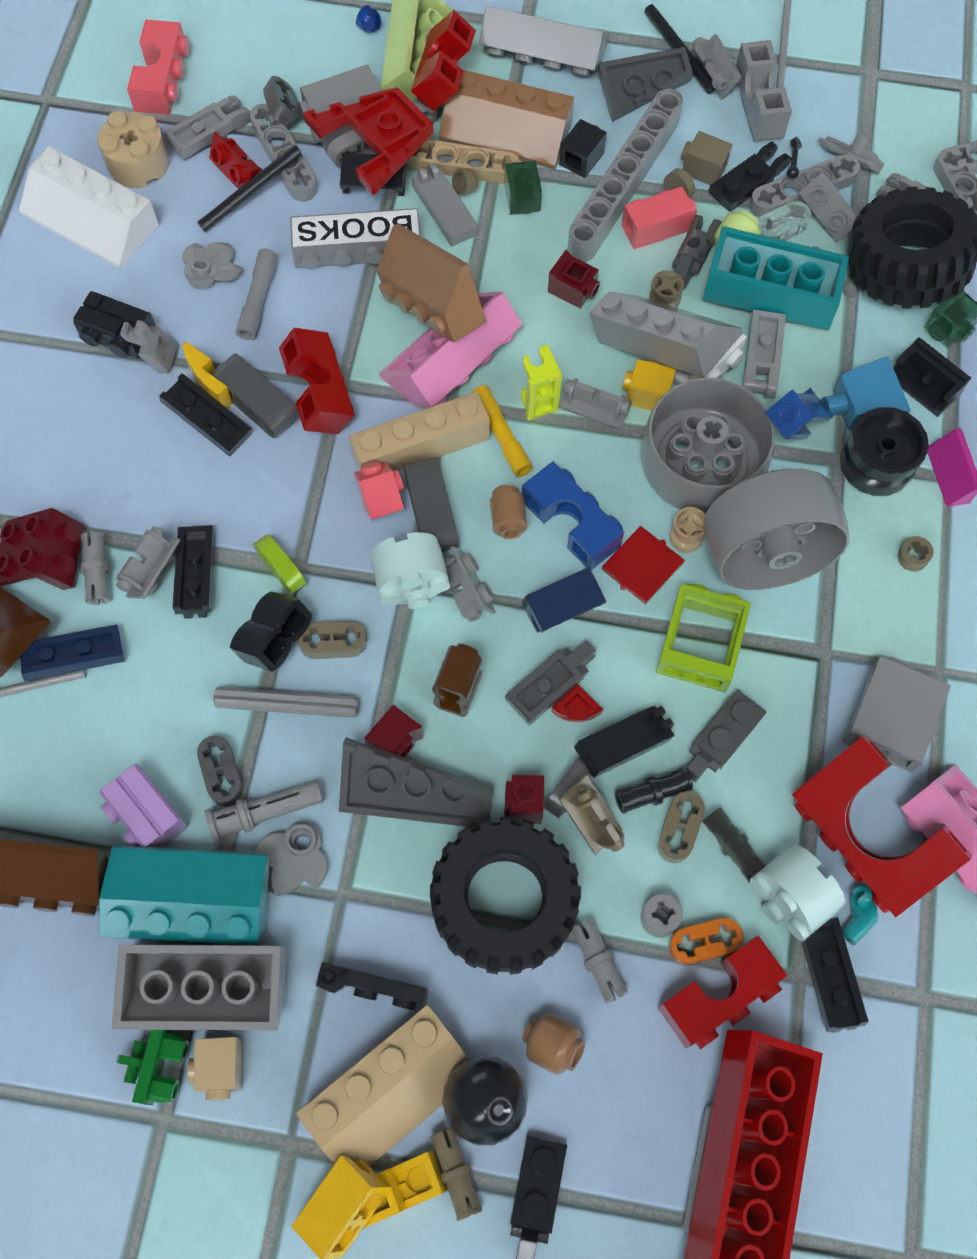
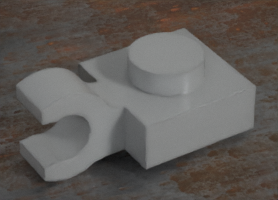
M137 320L136 326L133 328L128 322H124L120 335L128 342L141 346L138 355L159 374L170 372L178 344L159 326L149 327L145 322Z

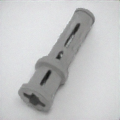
M313 780L304 785L247 802L246 799H238L235 805L217 811L207 809L205 810V816L212 839L216 843L223 836L244 830L246 833L250 832L255 828L254 824L312 805L321 804L323 800L317 781Z

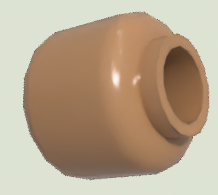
M545 1013L538 1021L532 1019L523 1034V1041L527 1043L526 1055L528 1060L557 1075L564 1073L567 1069L573 1071L578 1065L585 1049L586 1043L581 1039L580 1027L554 1013Z

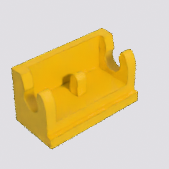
M341 1155L291 1227L320 1259L343 1258L385 1198L391 1186L386 1181H383L361 1159H358L355 1163L347 1155Z

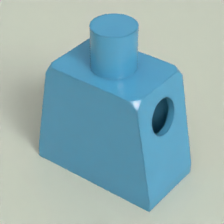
M888 356L843 373L833 389V395L823 397L821 400L833 416L842 415L846 428L852 431L856 421L866 412L878 407H894L908 413L911 411Z

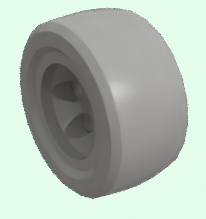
M716 378L692 379L678 384L666 392L651 411L642 438L641 461L644 474L652 489L663 500L678 509L695 507L706 514L713 502L726 490L743 480L768 472L774 454L775 430L771 419L765 413L767 409L752 392L739 384ZM680 441H685L688 447L680 449L676 445ZM694 460L700 461L703 467L699 469L693 468L690 462ZM718 460H725L728 463V468H720L716 462Z
M788 468L773 470L743 480L720 495L707 510L704 518L708 548L714 566L726 584L739 589L764 590L778 588L809 578L833 564L845 552L849 544V530L845 511L829 478L823 474L807 469Z

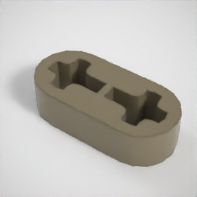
M319 622L309 624L305 633L298 639V644L304 656L310 659L351 658L364 652L367 646L365 629L357 622ZM348 633H354L355 638H357L354 640L353 646H347L344 640L347 639ZM312 635H319L320 640L323 641H319L316 648H311L310 643L306 641H311Z
M680 792L674 797L669 806L657 844L660 856L669 863L684 861L694 847L705 812L703 800L694 792ZM685 801L692 804L691 810L696 812V814H690L686 824L679 822L682 810L677 808V805L683 806ZM678 830L683 832L680 844L685 849H679L675 854L670 852L671 845L665 841H671Z

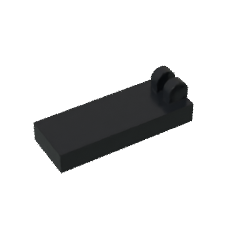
M181 373L177 377L178 381L166 393L163 391L159 395L160 402L230 457L251 436L252 428Z
M213 525L178 527L177 538L180 539V542L176 547L173 610L175 615L183 614L184 619L193 618L194 613H197L199 618H206L207 613H211L215 531Z
M654 705L579 740L574 748L593 778H596L669 742L675 736L671 730L675 724L671 718L664 720L663 716L666 714L663 706L656 708Z
M831 918L804 940L802 946L826 1032L831 1031V1033L840 1032L842 1029L854 1030L857 1027L865 1026L869 1020L839 918Z

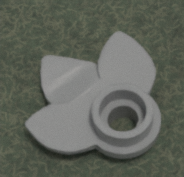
M223 242L209 244L206 248L197 243L186 247L182 260L186 265L184 273L189 284L195 288L204 289L212 286L214 280L227 282L237 278L243 272V269L234 263H230L234 254L233 247Z
M296 823L289 827L285 833L269 834L257 845L253 852L269 854V867H272L271 884L274 893L278 896L293 892L300 886L303 880L314 887H319L327 874V860L320 851V833L309 823ZM303 836L309 838L307 847L303 849L296 847L298 838Z

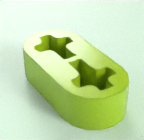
M269 534L264 535L253 543V547L259 557L291 595L306 585L301 572Z

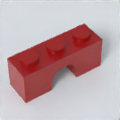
M454 9L430 30L411 88V92L433 111L458 92L464 71L457 65V62L470 51L476 32Z
M294 327L279 346V351L286 374L301 377L310 384L296 401L303 429L310 432L339 434L355 414L328 332Z
M759 936L752 939L720 963L731 981V990L726 999L715 1000L703 993L696 981H694L658 1007L685 1048H689L695 1043L699 1049L704 1048L719 1037L715 1030L718 1026L727 1020L731 1026H734L751 1013L747 1007L751 1002L759 997L765 1003L783 990L778 983L788 975Z

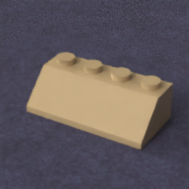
M426 1005L299 1110L296 1115L333 1164L336 1163L341 1155H347L355 1163L358 1159H361L371 1166L442 1106L445 1083L451 1072L463 1061L468 1060V1057L430 1006Z

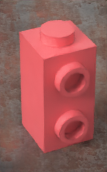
M683 187L664 190L657 195L642 200L637 199L624 205L621 226L635 250L688 232L697 213L694 200L687 196Z

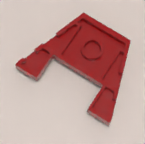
M398 87L361 96L358 103L344 106L341 102L329 105L330 110L315 114V110L312 109L303 113L305 123L320 139L348 124L378 155L355 169L357 179L372 195L376 194L434 133L433 123Z

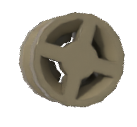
M664 270L658 272L652 280L649 299L678 308L684 289L682 277L673 271Z

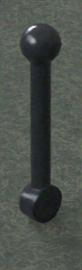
M798 137L790 140L792 157L791 166L787 170V176L790 179H795L799 175L797 159L798 150L802 148V144Z

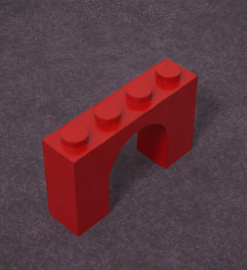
M866 735L859 738L791 795L797 801L794 803V807L798 813L808 822L813 820L822 830L819 836L824 844L833 852L838 849L848 861L844 866L851 876L859 883L864 880L873 891L872 900L877 907L885 914L890 911L896 918L969 862L973 855L946 825L917 848L901 856L887 857L875 854L858 841L850 824L852 803L864 787L893 765Z

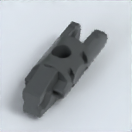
M695 216L672 263V268L675 269L674 272L679 274L684 281V289H686L693 274L698 275L714 244L715 233L722 221L714 219L706 233L701 230L703 216Z

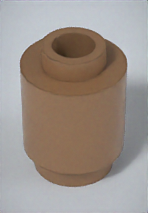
M502 485L495 488L489 500L493 532L504 539L517 538L528 527L524 497L519 492V489L513 485Z

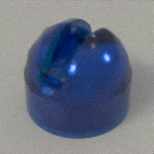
M370 5L362 7L356 17V26L367 33H374L381 27L382 20L379 12Z

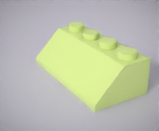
M392 0L381 80L382 91L398 87L411 101L417 98L411 92V88L429 32L453 10L442 0ZM443 103L437 109H444L445 103Z

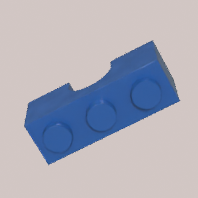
M552 461L522 485L525 506L543 524L552 517L561 514L569 515L578 522L579 525L569 532L567 548L586 568L590 567L592 571L621 547L624 531L620 522L614 516H608L599 507L596 498L590 492H584L576 484L573 475L567 469H561Z

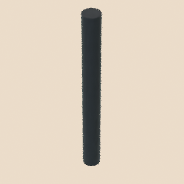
M654 4L648 5L644 11L646 16L672 49L686 48L694 77L708 94L713 93L716 88L711 83V76Z
M293 145L197 221L200 228L204 232L208 231L301 157L302 153L299 148Z

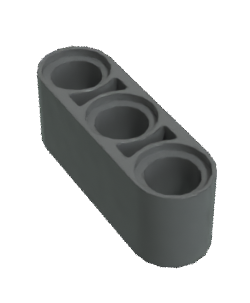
M236 353L210 373L227 386L232 403L272 438L277 437L300 417L293 402Z
M438 458L403 464L418 532L434 535L438 539L442 551L451 550L453 546L459 548L457 530Z

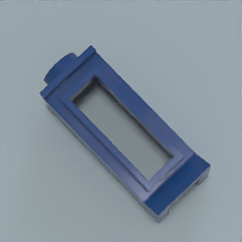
M811 387L804 393H796L792 389L765 412L786 440L808 438L812 435L806 427L808 422L829 421L833 418V415Z

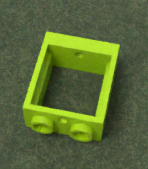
M681 583L656 673L726 693L733 678L751 602L744 601L735 594L725 593L722 595L708 591L706 587L699 584L686 585ZM683 607L734 621L723 664L672 650Z

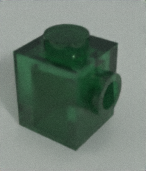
M536 160L505 164L504 187L510 215L541 211L542 188Z
M964 290L956 296L953 294L949 300L942 302L934 308L924 328L933 339L942 343L947 349L957 341L963 343L976 330L977 302Z

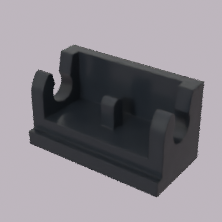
M342 153L340 189H342L343 194H349L350 188H365L357 179L355 169L377 157V154ZM406 163L381 189L397 190L398 196H405Z
M920 337L896 360L897 364L893 367L902 390L936 417H939L962 394L971 380L969 375Z

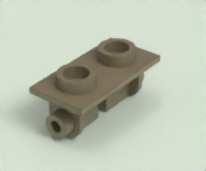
M583 775L558 800L594 854H597L603 847L611 849L613 852L619 851L625 844L623 841L625 836L621 831L622 828L588 775Z

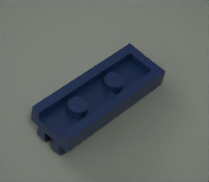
M117 624L37 639L20 656L21 674L24 681H33L39 678L125 662Z

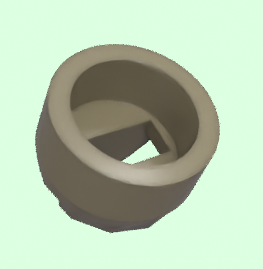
M457 169L452 177V186L458 195H469L474 193L479 187V178L473 170Z

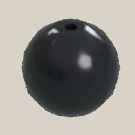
M476 1056L463 1061L451 1072L444 1085L442 1105L447 1122L458 1137L472 1144L494 1146L508 1140L520 1128L527 1112L528 1095L524 1081L510 1063L498 1057Z

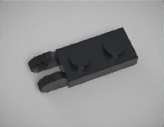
M770 141L757 154L754 153L711 184L708 193L729 212H732L751 198L756 188L773 182L774 178L788 167L791 157L784 153L776 158L769 167L766 162L775 155L778 146L773 141Z

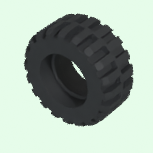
M917 186L907 187L903 191H900L899 188L891 190L886 196L881 194L859 212L853 223L849 255L851 277L862 291L867 290V295L875 301L881 299L883 304L891 307L896 304L902 305L903 309H911L912 306L927 308L935 302L938 305L944 303L951 296L955 297L963 291L964 287L973 278L977 263V214L972 207L968 208L969 205L963 199H955L952 193L945 190L943 193L937 192L936 188L926 187V189H917ZM914 245L925 247L928 249L915 250L903 248L900 246Z
M500 817V822L490 823L488 818L478 821L477 827L472 830L468 827L457 833L458 839L455 842H448L443 848L440 861H436L432 871L433 879L432 884H430V901L432 915L440 937L445 940L448 949L455 956L459 955L465 960V964L475 969L476 967L486 969V973L498 975V972H509L510 975L521 973L524 969L532 968L533 970L543 965L546 959L550 956L553 957L561 949L563 943L568 939L578 916L581 886L578 885L577 881L579 873L576 864L571 863L568 858L570 852L563 843L558 845L553 840V833L546 828L542 832L533 828L534 822L523 819L522 824L511 822L512 817ZM505 861L519 864L532 872L540 884L542 892L540 910L536 917L520 930L513 932L491 930L482 925L470 909L468 889L472 878L481 868L495 862Z

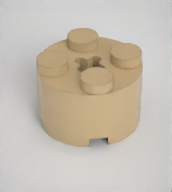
M115 111L109 114L107 122L99 131L97 140L107 170L114 180L124 187L142 188L148 186V181L154 178L158 181L162 178L168 169L169 158L156 119L153 116H146L140 113Z

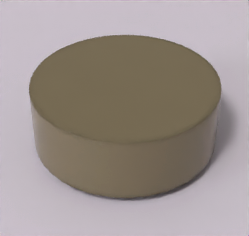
M676 168L664 178L663 185L665 190L683 187L688 197L694 194L695 184L687 171Z

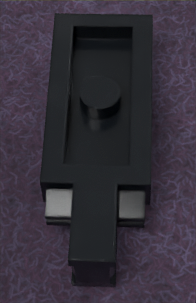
M324 962L321 964L316 982L317 987L334 994L345 987L351 986L355 987L353 995L376 1001L378 993L393 997V1006L414 1011L417 1003L426 1005L429 994L428 988Z
M526 1136L510 1224H512L510 1236L520 1238L516 1259H535L537 1243L548 1244L549 1233L552 1234L567 1145Z

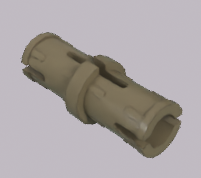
M452 1128L431 1135L430 1139L433 1142L443 1173L440 1174L442 1183L446 1182L457 1221L481 1212L482 1208L479 1205L469 1175L472 1172L470 1163H465L456 1133Z

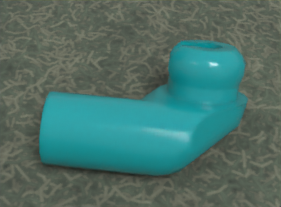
M865 885L854 887L850 894L853 919L842 929L844 939L851 945H856L878 921L877 905L872 900L873 892Z

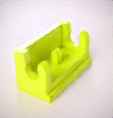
M548 344L539 347V356L542 360L541 366L532 365L528 355H524L523 367L528 376L527 390L523 388L521 391V400L525 406V416L528 421L558 411L562 372Z

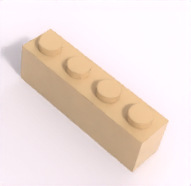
M474 392L350 434L349 441L352 457L358 471L361 470L360 467L372 461L386 462L393 471L403 470V464L438 458L489 440L490 418L478 392Z

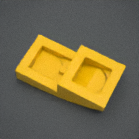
M186 341L182 348L195 382L228 409L233 403L227 386L210 374L215 370L212 360Z
M433 1150L377 1174L391 1186V1189L364 1228L448 1191L446 1184L442 1183L440 1177L442 1173Z

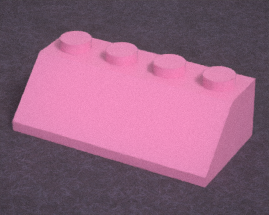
M503 292L478 293L486 323L456 342H452L442 334L437 335L430 327L379 373L380 377L416 407L430 408L444 403L447 399L446 395L453 388L467 382L470 378L469 374L476 367L487 363L492 358L491 353L499 346L510 342L514 338V332L523 325Z
M955 764L902 806L901 809L904 811L910 826L916 831L922 832L927 839L945 825L973 855L969 862L956 871L958 878L968 891L977 894V788Z

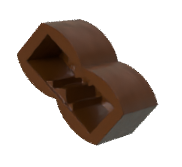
M465 644L448 647L432 687V691L435 694L433 703L438 709L460 717L467 715L482 677V671L480 670L482 658L476 649Z

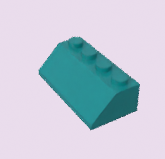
M722 226L702 300L751 312L754 309L786 314L785 320L829 330L840 304L849 256Z
M113 845L99 898V937L258 946L267 929L269 854Z

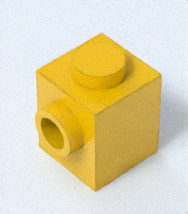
M637 359L634 371L627 370L622 390L628 391L627 400L633 401L631 406L652 411L661 397L671 389L676 369L661 365L655 361Z

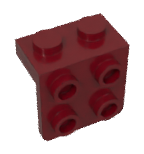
M48 508L6 521L0 532V586L38 578L61 590L73 588L84 524L54 508Z

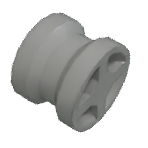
M668 894L652 896L646 902L640 914L643 929L654 937L662 938L671 935L680 925L683 918V910L680 903Z

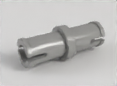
M90 531L91 538H88V533L85 532L81 534L83 563L80 565V572L85 577V602L89 605H100L99 599H101L102 603L106 604L109 602L106 574L109 573L110 567L109 563L105 561L104 534L98 531Z
M594 919L583 922L589 934V939L580 924L572 929V933L575 935L586 959L584 966L587 972L592 971L604 997V1002L610 1003L616 1000L610 983H612L619 998L626 995L628 990L625 988L613 963L615 956L612 950H607Z

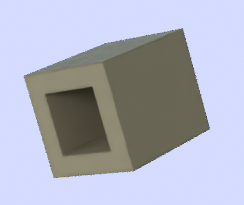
M698 131L692 142L687 141L680 158L684 160L683 170L687 171L695 180L708 185L713 184L723 175L729 162L733 144Z

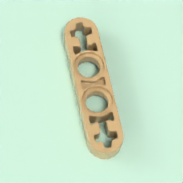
M429 139L416 151L418 152L417 155H412L406 162V168L415 171L424 168L426 172L428 171V165L435 163L437 167H440L444 175L453 176L457 169H470L474 171L480 181L500 184L515 182L520 172V160L512 152ZM441 155H450L454 159L451 162L443 163L437 158ZM478 159L484 164L480 167H472L468 165V162ZM504 166H509L508 170H504Z

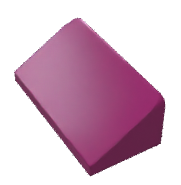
M956 428L931 444L927 451L947 507L970 504L977 495V470L961 428Z

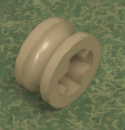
M913 536L903 543L897 557L904 569L918 572L928 565L934 551L927 539ZM912 548L915 553L922 554L919 560H917L916 555H909V551Z

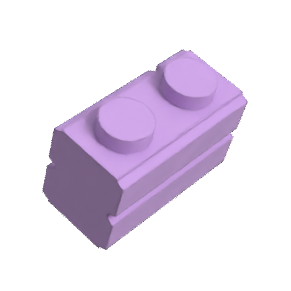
M137 763L122 772L117 779H113L100 789L99 793L106 801L100 807L114 824L121 820L128 831L123 836L131 846L163 848L169 841L175 839L187 828V825Z

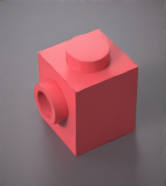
M372 461L362 465L360 471L353 473L364 509L371 520L404 509L399 491L404 490V486L398 470L393 471L386 462Z

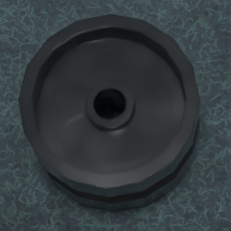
M878 407L868 411L856 421L850 436L844 444L840 456L841 470L848 482L861 492L872 496H890L900 492L912 480L916 470L925 460L929 448L927 432L920 421L906 411L894 407Z

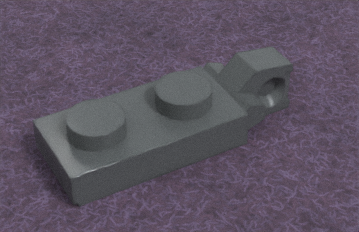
M587 640L573 652L568 648H565L563 651L559 649L505 695V700L530 726L583 680L589 673L585 666L596 657L595 652L597 650Z
M738 689L694 741L689 751L695 758L686 769L695 783L707 768H710L715 773L718 769H722L767 713L766 710Z

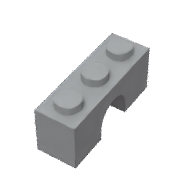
M771 40L741 43L736 66L743 76L738 85L754 141L784 138L792 113L785 87L775 88V71L778 63Z

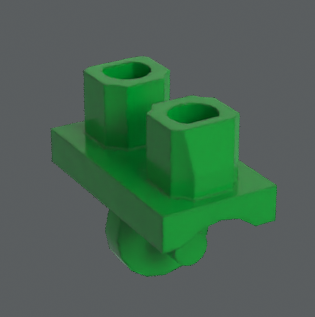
M151 1030L147 1046L145 1042L134 1040L130 1056L118 1055L116 1063L128 1065L123 1082L136 1084L132 1102L153 1106L154 1102H175L179 1080L162 1077L161 1074L165 1060L185 1062L190 1045L189 1041L173 1035L171 1030Z

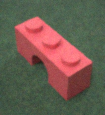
M145 19L139 43L145 63L149 66H133L127 91L134 112L170 115L172 104L177 102L178 99L177 84L178 80L183 78V59L189 53V39L187 36H184L181 22Z

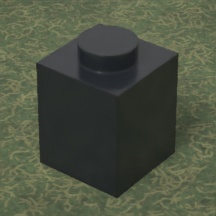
M580 119L561 143L559 165L586 178L604 154L607 132L596 125Z

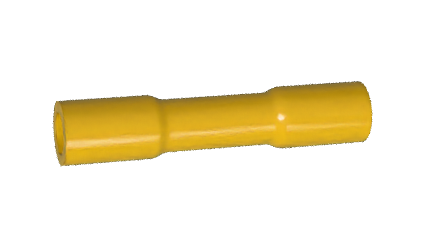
M487 385L475 388L471 393L478 392L490 418V428L500 444L502 453L515 477L525 476L533 469V465L505 421L501 408Z

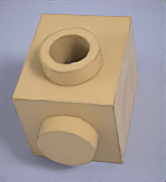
M237 1037L195 1039L194 1058H190L188 1061L187 1076L189 1084H194L195 1092L206 1093L205 1100L231 1099V1091H242L241 1039Z

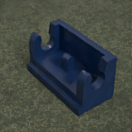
M590 567L526 595L521 604L536 632L541 631L543 633L565 621L602 606L607 601Z

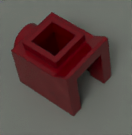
M565 249L549 272L548 293L581 309L587 299L592 300L600 287V281L597 280L599 269L573 257Z
M393 704L364 739L367 745L405 758L415 746V741L423 738V730L420 724Z
M512 774L511 781H506L504 817H512L511 822L522 823L523 819L534 822V824H541L544 808V776Z

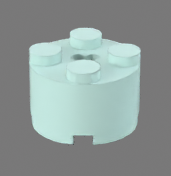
M423 532L406 533L407 540L395 542V537L388 538L376 545L370 555L377 591L382 605L408 604L410 609H419L429 604V598L450 588L442 550L438 539L434 535Z
M793 845L750 878V882L766 903L762 905V909L768 918L775 924H779L782 921L789 928L790 932L799 941L803 942L838 913L846 901L843 891L833 875L830 874L825 878L817 869L822 864L820 860L805 848Z

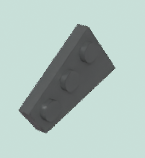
M685 47L599 62L597 68L612 122L653 101L659 91L675 89L690 81L693 74Z

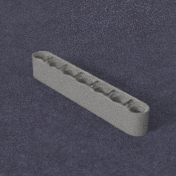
M663 89L656 94L569 229L567 251L573 257L583 262H588L596 255L624 211V205L629 203L676 130L683 103V97L680 92L674 89Z

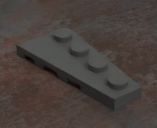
M345 737L342 750L339 812L474 828L477 827L478 821L488 818L490 820L493 788Z

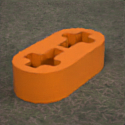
M720 918L678 930L671 937L668 945L669 954L676 963L683 966L725 957L737 951L742 945L743 931L739 924L729 918ZM719 927H723L725 933L732 932L734 938L729 941V947H725V944L721 941L710 944L709 938L716 936L720 932ZM686 936L688 942L701 940L703 946L695 948L692 951V957H688L685 951L679 952L677 946L682 942V937Z

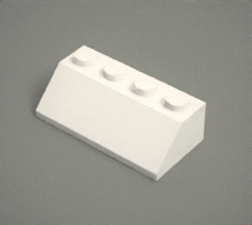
M50 146L46 148L28 169L19 207L20 214L119 269L123 268L159 226L149 199Z

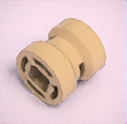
M685 507L675 515L669 539L671 545L677 551L692 553L702 546L706 535L704 525L706 514L700 509Z

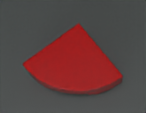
M577 684L551 708V712L566 721L586 722L601 715L603 708Z

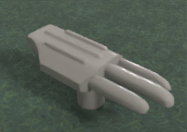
M857 133L853 144L850 145L829 136L826 139L819 138V142L824 147L838 154H846L857 159L861 167L867 170L871 169L880 173L885 164L875 153L864 149L869 139L864 133Z

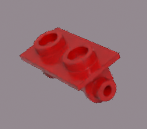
M217 132L213 133L209 159L238 189L263 170L252 159L247 160L248 155L237 145L234 139L222 138Z

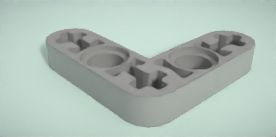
M976 140L942 150L934 163L933 169L943 189L952 193L955 199L961 198L969 205L968 208L972 207L977 214V176L975 175L977 174V160L973 159L970 155L971 153H977ZM965 184L969 187L970 191L962 192L955 185Z

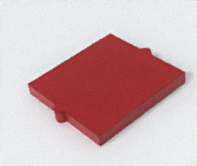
M640 526L607 560L601 570L620 584L621 590L627 589L646 605L684 564L685 560L666 546L665 540L657 539Z

